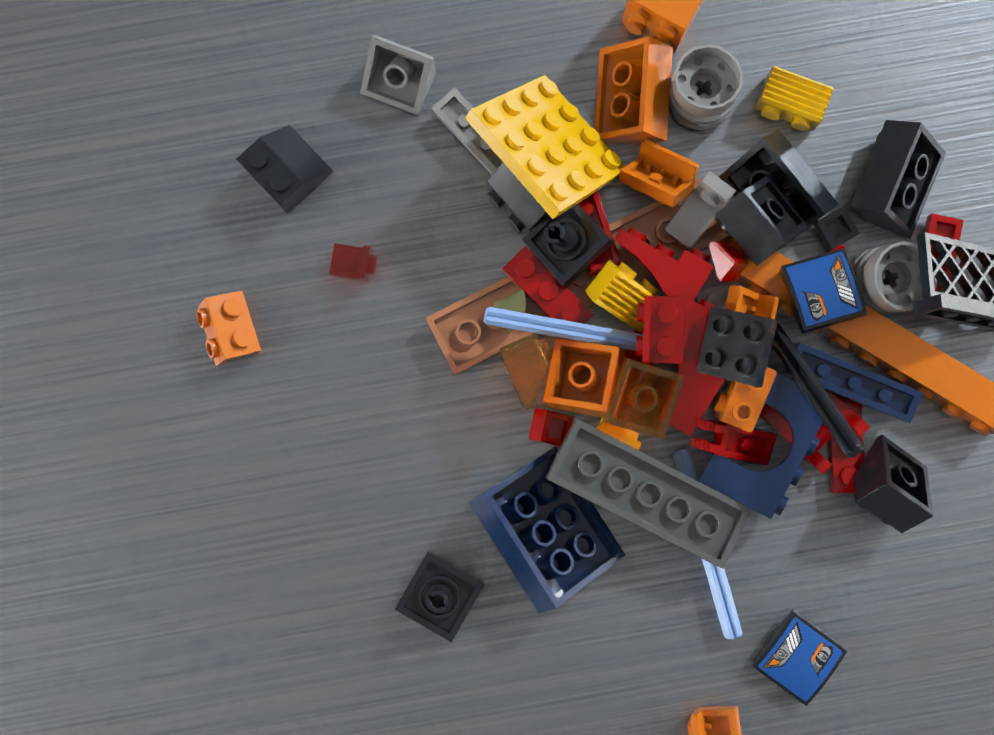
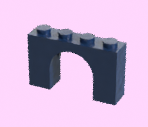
M778 372L764 405L780 413L789 424L792 433V445L787 457L772 469L755 471L713 453L699 479V482L772 519L774 513L779 516L782 514L789 500L788 497L784 496L790 484L796 486L804 472V468L800 467V464L805 455L811 457L816 450L820 439L815 436L820 426L826 427L796 381Z

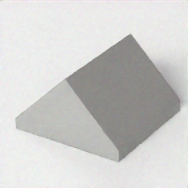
M373 34L370 40L360 94L419 115L436 75L434 57Z

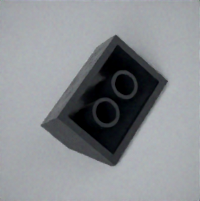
M885 121L882 131L876 138V145L872 155L865 164L864 174L858 188L853 193L850 205L864 221L909 239L912 237L946 154L921 122Z
M779 129L760 140L719 176L721 180L736 190L733 194L736 197L743 190L769 175L809 224L808 227L839 204Z

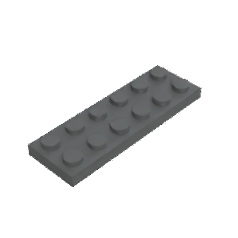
M574 419L545 477L555 484L722 569L752 511L751 508L579 419Z

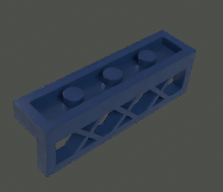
M800 342L794 343L825 390L905 423H911L923 392ZM786 368L784 373L792 376Z

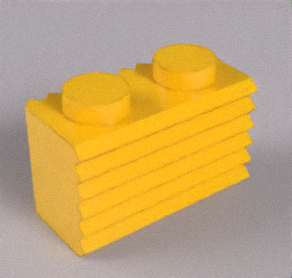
M773 65L766 76L755 109L761 111V115L767 119H784L786 122H791V126L797 130L814 131L823 120L834 88Z
M609 260L585 292L594 303L635 330L642 332L644 322H637L638 302H644L645 295L658 296L657 293L660 289L646 278L640 282L635 278L637 273L625 263L621 262L617 266Z

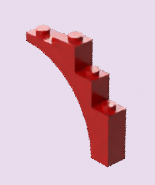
M629 227L627 232L620 228L614 242L633 254L653 275L665 296L685 297L683 364H677L671 395L660 417L662 421L691 436L696 428L697 419L702 418L725 380L724 378L696 371L711 306H717L704 299H701L699 304L694 300L714 266L708 263L710 256L696 248H693L691 252L684 250L679 259L675 260L672 258L675 252L660 243L654 248L644 242L647 236L632 227Z

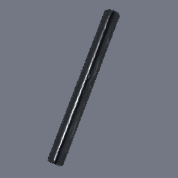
M777 322L772 343L773 349L843 453L849 458L857 456V454L864 450V445L779 322Z

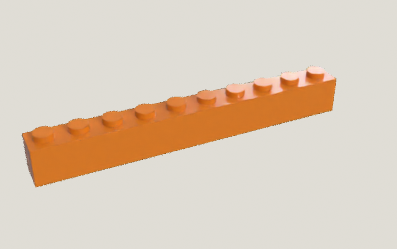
M732 237L730 243L743 255L741 246ZM777 251L758 266L752 260L747 259L749 262L748 266L736 280L729 282L733 284L739 282L758 294L778 297L777 311L787 317L794 316L790 307L792 299L780 275L781 266L794 263V261ZM865 305L867 311L865 316L811 331L815 334H820L821 332L830 337V343L841 350L847 351L849 349L858 354V360L872 368L877 366L886 371L885 376L888 379L901 384L905 383L915 390L923 392L921 399L928 402L934 400L943 406L941 410L947 415L957 419L962 417L971 423L969 427L975 432L984 436L994 434V382Z

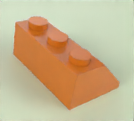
M651 36L600 49L594 129L599 133L600 140H603L605 143L641 145V142L645 139L654 143L667 141L673 47Z

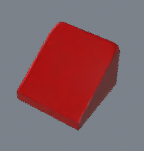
M729 241L710 243L709 248L718 280L720 282L736 280L748 266V260Z
M536 408L533 414L529 439L561 446L572 425L574 416Z

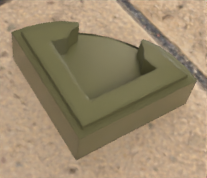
M523 289L493 303L494 307L525 313L526 298ZM505 328L506 331H507V333H510V332H512V331L514 330V329Z

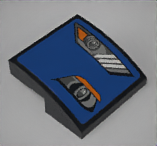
M844 248L781 266L780 275L792 299L790 307L802 334L866 315L867 311L862 292Z
M793 609L773 631V638L753 659L752 667L807 706L837 669L847 653V648Z

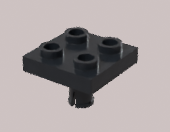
M579 203L554 219L547 214L522 239L564 287H568L613 243V240Z
M711 306L696 371L755 387H762L778 320Z
M428 551L395 610L452 643L482 590L484 583Z

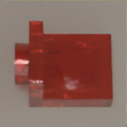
M334 243L329 275L368 282L369 275L375 274L377 256L373 255L374 251L370 246L364 245L362 248Z

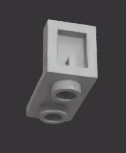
M709 171L667 225L665 232L684 247L690 249L715 218V214L721 210L736 190Z

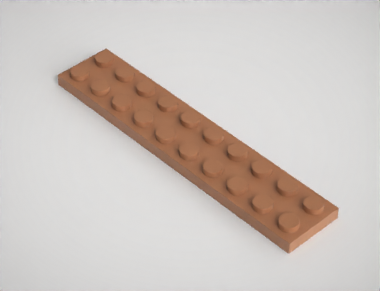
M703 178L695 181L693 191L675 206L670 207L657 200L609 225L613 239H615L620 228L627 232L628 228L632 227L647 236L644 240L645 243L654 248L660 243L674 251L675 254L672 258L675 260L679 259L684 250L691 252L693 248L702 251L708 248L711 242L722 241L732 235L727 234L722 229L720 220L716 216L690 249L684 247L665 232L667 225ZM615 242L620 261L637 273L636 279L641 282L644 278L647 279L653 276L633 254ZM586 268L567 288L587 308L596 305V303L591 300L585 290L597 275L590 276ZM508 276L425 318L454 376L537 334L520 330H513L507 333L503 327L486 325L484 323L487 307L495 308L493 303L521 290ZM525 294V313L548 317Z

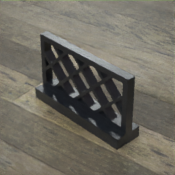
M927 232L918 234L917 246L922 300L913 302L914 315L994 330V286L992 287L986 279V275L989 274L994 282V249ZM930 245L933 246L939 255L937 259L932 255ZM953 250L961 260L959 265L951 255ZM975 255L982 264L981 269H979V267L973 260ZM943 264H945L951 272V276L949 278L941 268ZM965 269H967L973 277L972 282H970L964 274ZM934 277L942 287L939 292L935 291ZM956 282H958V284L964 291L962 296L954 287ZM978 287L986 296L984 300H982V298L976 291Z

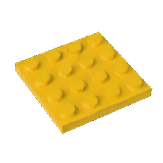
M546 75L471 109L465 117L468 123L552 219L619 178L620 170L625 167L620 157L603 140H600L599 133L583 119L578 109L569 103L558 90L557 85L549 80Z

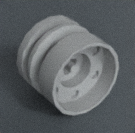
M705 44L693 47L684 53L675 67L669 92V111L676 121L689 129L695 130L715 128L722 123L731 111L742 88L743 72L740 62L730 51L716 45Z
M902 241L862 251L852 259L851 265L858 280L864 303L876 312L889 314L913 310V302L922 300L918 246L916 243ZM934 277V288L936 289L937 280Z

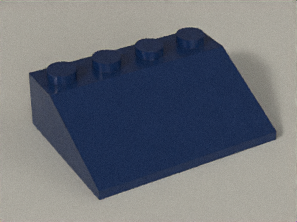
M556 446L469 501L472 509L538 613L556 609L626 556L591 501L545 478L559 451Z

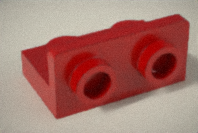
M645 295L644 302H638L637 322H644L643 336H636V356H642L643 364H683L685 297Z

